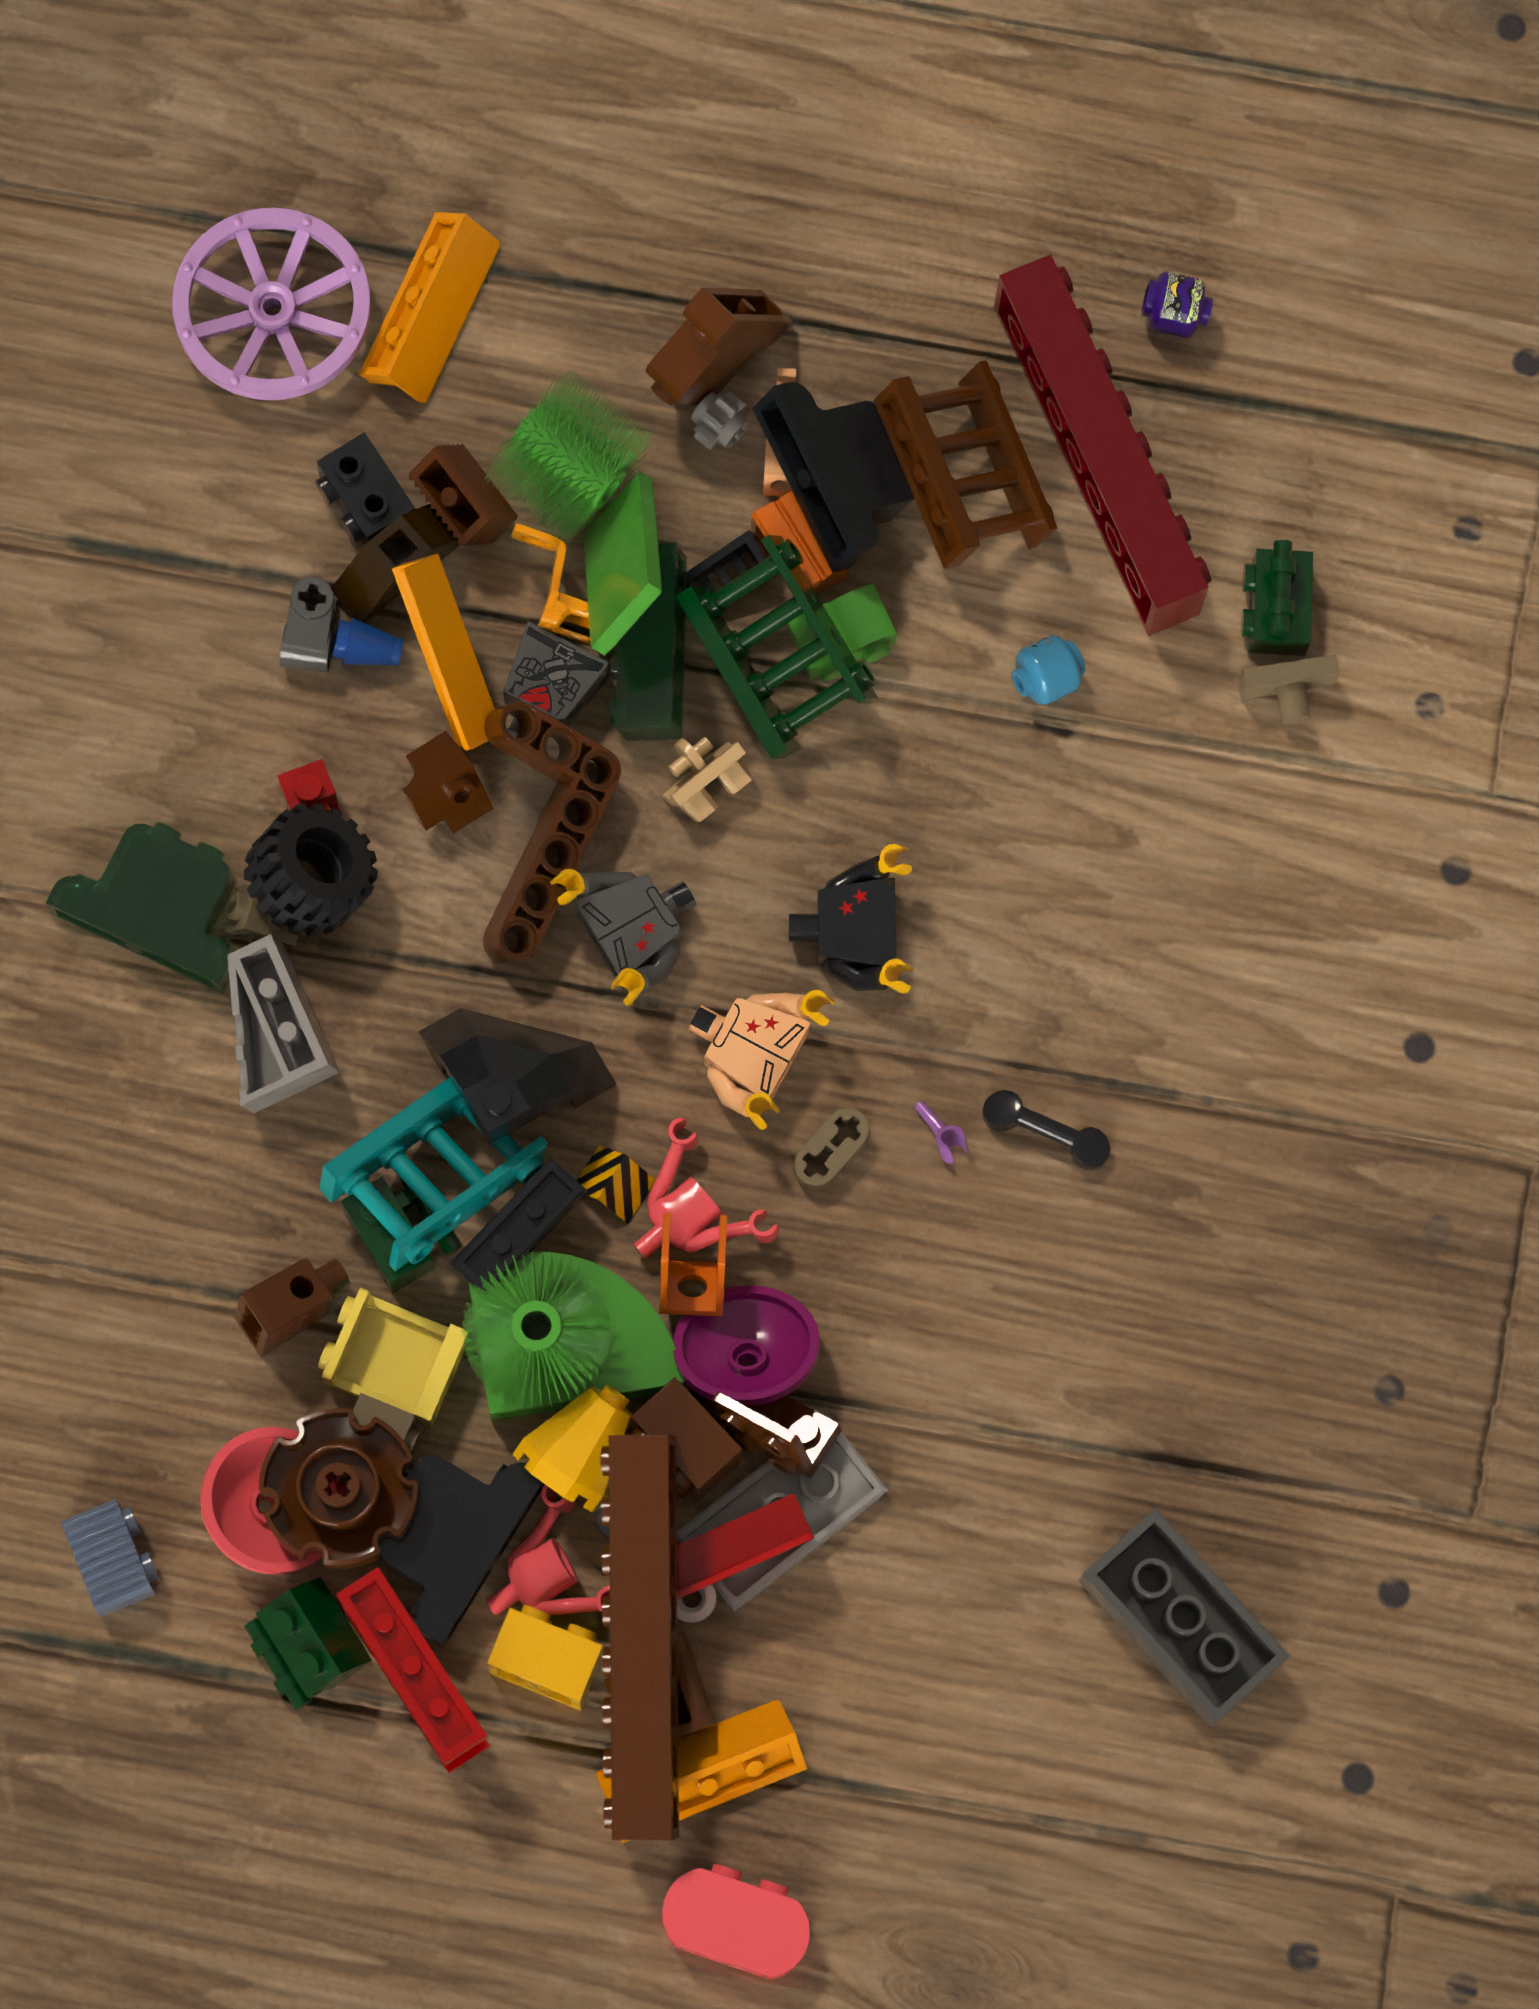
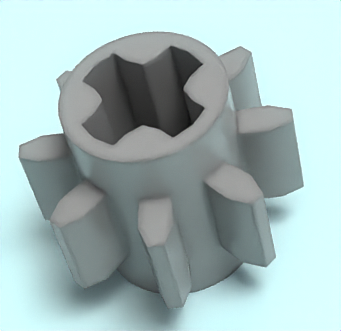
M728 391L723 398L711 392L699 403L691 416V420L697 424L694 428L696 432L694 437L709 450H712L717 443L726 449L731 448L749 426V421L743 417L746 413L744 408L747 404L731 391Z

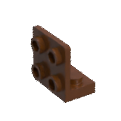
M717 1392L712 1399L720 1415L718 1420L726 1427L731 1438L742 1450L748 1453H752L754 1449L770 1456L768 1461L774 1467L791 1476L797 1471L811 1479L842 1431L839 1423L787 1395L776 1401L755 1406H744L720 1392Z

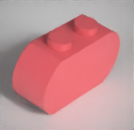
M713 1863L711 1871L698 1868L685 1873L672 1884L664 1899L662 1921L665 1933L675 1948L769 1980L786 1975L803 1958L810 1938L809 1921L800 1903L795 1899L787 1897L789 1888L763 1879L760 1880L759 1887L741 1882L739 1880L742 1872Z

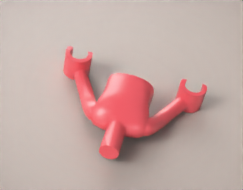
M676 1118L669 1125L668 1133L671 1146L648 1196V1216L654 1227L633 1244L644 1259L662 1245L664 1212L671 1213L670 1244L675 1248L691 1253L719 1242V1226L706 1228L718 1220L723 1213L692 1177H689L677 1189L666 1195L684 1151L694 1149L699 1140L697 1132L684 1140L675 1137L676 1133L686 1126L687 1121L685 1118ZM759 1209L754 1211L747 1221L727 1224L726 1240L752 1234L758 1242L770 1243L777 1238L779 1225H773L770 1230L765 1232L758 1231L756 1229L757 1224L767 1216L766 1210Z
M545 1484L542 1488L541 1497L548 1506L529 1536L512 1551L507 1559V1573L510 1584L486 1598L487 1605L495 1615H498L519 1601L522 1605L539 1609L551 1616L602 1612L603 1597L610 1596V1586L608 1585L603 1587L596 1597L553 1600L558 1594L576 1584L578 1578L565 1551L556 1539L551 1538L544 1544L542 1543L560 1513L570 1512L575 1507V1501L571 1502L562 1498L556 1502L558 1493Z

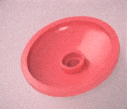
M262 1427L244 1432L230 1440L217 1452L209 1463L203 1477L200 1491V1506L203 1521L211 1539L229 1559L246 1569L258 1573L273 1575L293 1573L312 1565L324 1556L320 1552H312L305 1560L295 1557L279 1543L270 1530L264 1514L259 1509V1502L261 1500H267L272 1505L275 1503L273 1498L264 1497L259 1491L260 1472L267 1452L278 1437L291 1441L299 1435L297 1431L281 1427ZM334 1480L329 1484L332 1491L330 1497L336 1493L342 1497L347 1496L345 1483L340 1484L337 1480Z

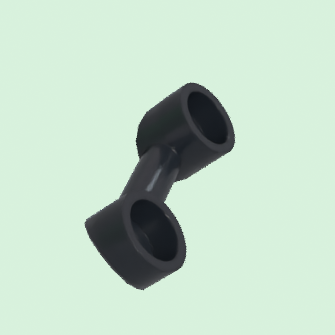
M1008 1090L994 1092L984 1103L982 1116L986 1125L992 1130L1005 1132L1019 1125L1070 1147L1074 1163L1084 1170L1099 1169L1108 1160L1110 1155L1109 1140L1097 1128L1087 1127L1078 1131L1023 1107L1020 1097Z

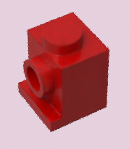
M323 759L277 775L282 795L290 811L295 805L305 804L309 809L313 803L324 805V809L327 812L332 808L340 811L336 792Z

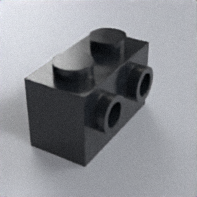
M365 432L316 461L320 478L315 480V484L325 501L329 505L336 501L345 516L340 518V521L354 543L362 540L366 544L400 515L415 510L414 505Z

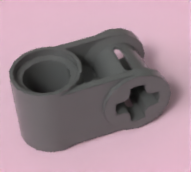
M315 576L306 577L299 580L293 587L287 625L284 627L281 642L280 666L320 672L329 671L337 609L336 600L330 585L321 578ZM313 594H320L323 603L317 604L315 611H308L304 601H311Z

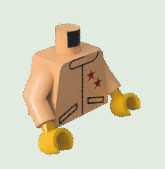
M820 990L810 991L806 995L785 992L753 994L746 1000L736 998L726 1017L701 1005L693 1017L688 1030L712 1042L704 1056V1065L707 1067V1079L721 1103L725 1107L745 1117H749L759 1129H766L768 1125L760 1116L764 1111L770 1109L776 1113L780 1111L773 1098L810 1033L811 1023L805 1019L810 1018L818 1025L826 1026L829 1023V1019L818 1011L825 1004L835 1005V1001Z

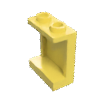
M360 1287L356 1298L348 1296L341 1308L337 1323L343 1325L337 1342L328 1341L320 1357L318 1368L324 1370L322 1374L324 1384L357 1398L360 1393L414 1414L418 1423L433 1428L465 1353V1347L467 1346L464 1345L468 1343L464 1344V1339L470 1338L464 1337L470 1335H463L469 1333L462 1332L469 1331H461L465 1329L453 1324L447 1327L376 1298L370 1294V1291Z

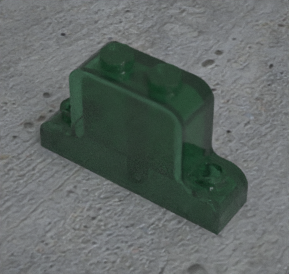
M156 822L154 827L147 824H135L124 832L102 877L98 881L81 874H76L75 876L63 877L54 885L46 901L51 915L221 994L224 993L229 983L227 955L232 946L212 935L211 932L231 895L233 882L229 868L223 861L225 855L217 848L203 842H199L197 847L180 840L181 833L160 822Z

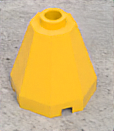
M605 1385L602 1390L594 1386L590 1387L524 1437L512 1455L518 1461L528 1457L529 1461L524 1467L530 1474L571 1502H574L578 1495L585 1497L588 1500L583 1508L594 1512L600 1508L602 1497L609 1495V1476H603L601 1472L602 1446H609V1435L628 1434L631 1416L633 1415L626 1408L630 1401L608 1385Z

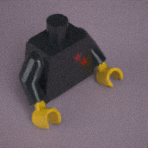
M889 844L884 847L879 856L857 863L830 879L824 889L818 890L817 914H789V942H817V965L825 967L828 975L854 991L886 990L889 987L902 994L910 991V985L903 981H897L902 972H911L914 968L902 960L896 959L895 878H888L890 873L901 876L911 873L912 865L905 863L896 865L898 855L909 851L907 847Z

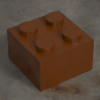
M676 1377L631 1416V1435H676V1493L683 1499L690 1494L698 1503L741 1463L742 1448Z

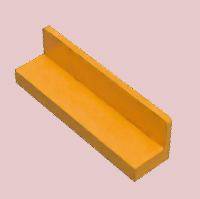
M435 212L361 367L359 375L371 384L397 386L418 403H426L499 250L500 241L467 214Z
M439 554L406 562L392 568L454 740L465 751L472 750L489 741L485 734L484 724L488 714L495 708Z
M773 1700L718 1722L716 1726L679 1738V1820L807 1770L795 1731L780 1700ZM603 1769L598 1770L596 1776L605 1798H611V1778L604 1777Z

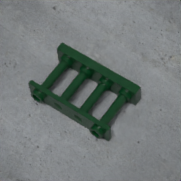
M768 535L761 541L768 551L769 557L715 592L711 589L707 591L705 587L690 586L675 597L771 759H782L800 749L794 737L798 735L797 730L850 695L854 696L857 703H872L878 697L872 688L876 685L873 674L864 662H857L801 569L800 564L804 561L796 545L790 539L784 540L782 536ZM780 572L794 597L739 633L736 630L731 631L722 617L726 613L725 608ZM804 613L818 638L764 673L760 671L755 672L746 657L750 654L749 648ZM829 654L842 678L786 714L784 711L779 713L770 698L774 694L773 689Z

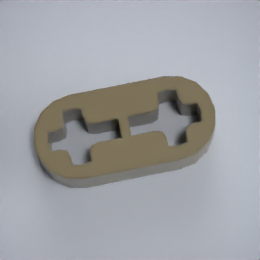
M854 1108L838 1109L830 1115L804 1144L795 1157L793 1170L795 1178L800 1185L811 1190L826 1188L862 1150L869 1134V1124L863 1113ZM839 1121L845 1125L851 1121L856 1122L858 1125L855 1133L859 1138L854 1141L848 1137L838 1147H835L832 1142L839 1133V1128L836 1124ZM825 1150L828 1151L831 1155L824 1164V1170L827 1174L821 1176L815 1173L811 1177L805 1174L807 1163L804 1159L809 1157L815 1161Z

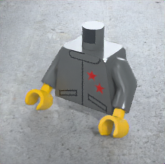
M565 869L550 881L551 885L559 883L567 889V892H564L557 898L560 905H566L576 897L581 898L575 902L576 915L615 977V980L610 985L611 990L620 986L621 989L626 988L629 991V994L623 1000L626 1006L632 1005L640 993L650 990L667 979L680 954L679 943L682 941V930L675 918L697 906L685 882L682 881L660 894L648 875L637 877L632 872L598 871L579 874L573 869Z

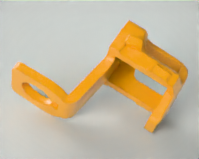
M515 524L511 533L512 538L544 550L555 552L548 596L537 626L560 638L591 646L589 637L560 627L564 622H569L590 629L588 602L558 591L566 554L565 543L548 533L521 524Z

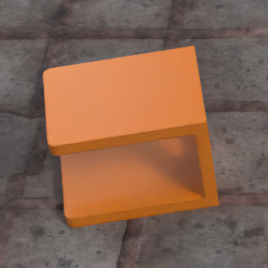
M664 1212L659 1314L723 1317L727 1215H720L718 1262L669 1260L671 1213ZM695 1279L704 1283L707 1289L698 1297H687L679 1291L678 1286L685 1280Z

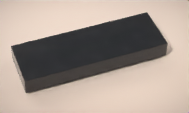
M551 1157L450 1262V1265L473 1286L476 1285L487 1292L481 1282V1279L484 1278L495 1288L490 1282L488 1273L490 1272L500 1283L501 1280L497 1274L496 1265L506 1277L508 1274L505 1262L511 1271L515 1267L513 1255L516 1264H518L523 1259V1256L525 1257L587 1194V1190Z

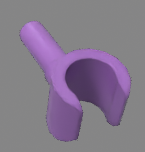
M920 1101L915 1106L916 1111L936 1135L940 1156L947 1164L954 1163L949 1147L960 1146L967 1154L969 1153L965 1134L960 1127L954 1125L946 1126L924 1101Z

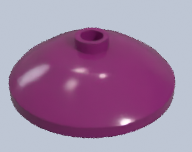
M736 1286L724 1289L723 1317L683 1315L673 1337V1343L676 1350H673L677 1371L692 1390L709 1400H712L716 1393L720 1392L744 1406L766 1404L792 1393L811 1375L820 1353L818 1327L809 1310L794 1297L782 1291L763 1286Z

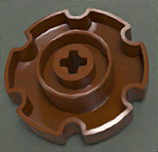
M326 1409L300 1418L296 1422L299 1429L297 1438L287 1441L278 1437L267 1452L261 1468L259 1491L262 1496L271 1497L275 1500L273 1507L264 1513L270 1530L287 1551L301 1560H305L312 1552L322 1553L324 1555L323 1563L328 1569L356 1568L381 1558L382 1552L379 1547L381 1540L388 1536L401 1540L411 1526L416 1514L419 1486L417 1481L407 1480L404 1477L405 1470L414 1465L409 1448L391 1426L377 1417H374L367 1425L356 1424L355 1414L352 1409ZM334 1480H337L340 1484L348 1481L346 1485L349 1494L342 1497L336 1493L330 1497L332 1491L329 1484Z

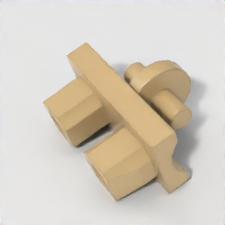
M704 737L692 746L685 739L681 738L674 744V748L680 757L670 764L668 768L675 777L681 775L688 768L691 771L665 791L662 797L669 806L680 807L695 822L703 821L718 807L704 788L717 778L729 794H734L752 781V777L741 759L746 752L738 742L734 744L726 742L703 760L702 757L713 749L710 741Z

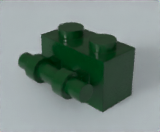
M1289 540L1274 541L1273 549L1257 548L1252 564H1244L1242 590L1243 592H1251L1250 609L1242 610L1241 637H1249L1248 653L1305 656L1310 645L1313 552L1293 551L1292 542Z
M383 1176L373 1181L371 1184L412 1228L411 1222L404 1213L406 1209L416 1205L424 1220L433 1214L400 1177L399 1179L405 1189L395 1196ZM354 1194L340 1201L344 1214L392 1294L434 1270L432 1257L428 1254L420 1262L411 1264L409 1261L397 1271H394L389 1266L393 1242L396 1239ZM454 1230L437 1241L446 1256L458 1251L463 1246Z
M321 1577L288 1589L256 1613L257 1618L244 1626L253 1640V1643L250 1645L258 1659L264 1658L277 1679L273 1684L281 1696L286 1695L295 1710H299L312 1701V1696L340 1685L372 1661Z

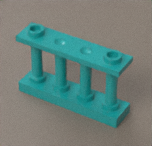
M450 1077L326 1163L322 1169L319 1190L331 1203L345 1193L347 1195L354 1194L396 1239L393 1242L389 1266L394 1271H397L409 1261L411 1264L420 1262L431 1252L434 1243L519 1182L525 1185L544 1165L543 1160L548 1142L542 1136L522 1149L507 1134L491 1143L507 1161L488 1175H485L442 1129L445 1122L458 1115L459 1117L465 1116L482 1134ZM418 1141L422 1143L429 1142L470 1187L449 1202L405 1155L407 1149ZM382 1167L385 1169L392 1168L433 1214L412 1228L368 1181L370 1175Z

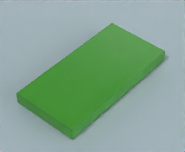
M641 471L634 475L583 534L591 648L603 655L610 652L662 593L653 482L651 477Z

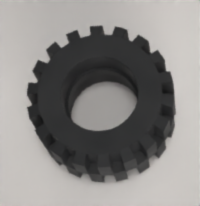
M315 803L309 809L305 804L295 805L291 811L286 809L252 844V848L247 853L245 862L249 865L244 869V880L251 882V885L247 888L250 898H257L259 904L256 908L262 915L267 912L273 917L271 923L278 928L284 924L288 926L289 933L299 935L304 930L308 937H317L322 931L325 934H329L338 926H341L371 895L374 889L372 884L377 880L378 870L372 867L377 861L375 851L368 850L367 845L370 843L367 835H360L356 830L358 824L351 818L348 822L341 818V811L332 808L327 812L324 809V805ZM298 858L313 865L322 876L324 882H320L306 873L300 865Z

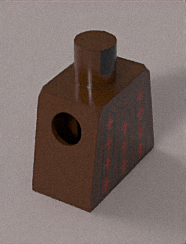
M307 1258L302 1259L241 1293L235 1319L261 1358L325 1317L333 1300L331 1294L350 1283L348 1275L335 1258L316 1270ZM294 1295L302 1296L304 1299L298 1298Z

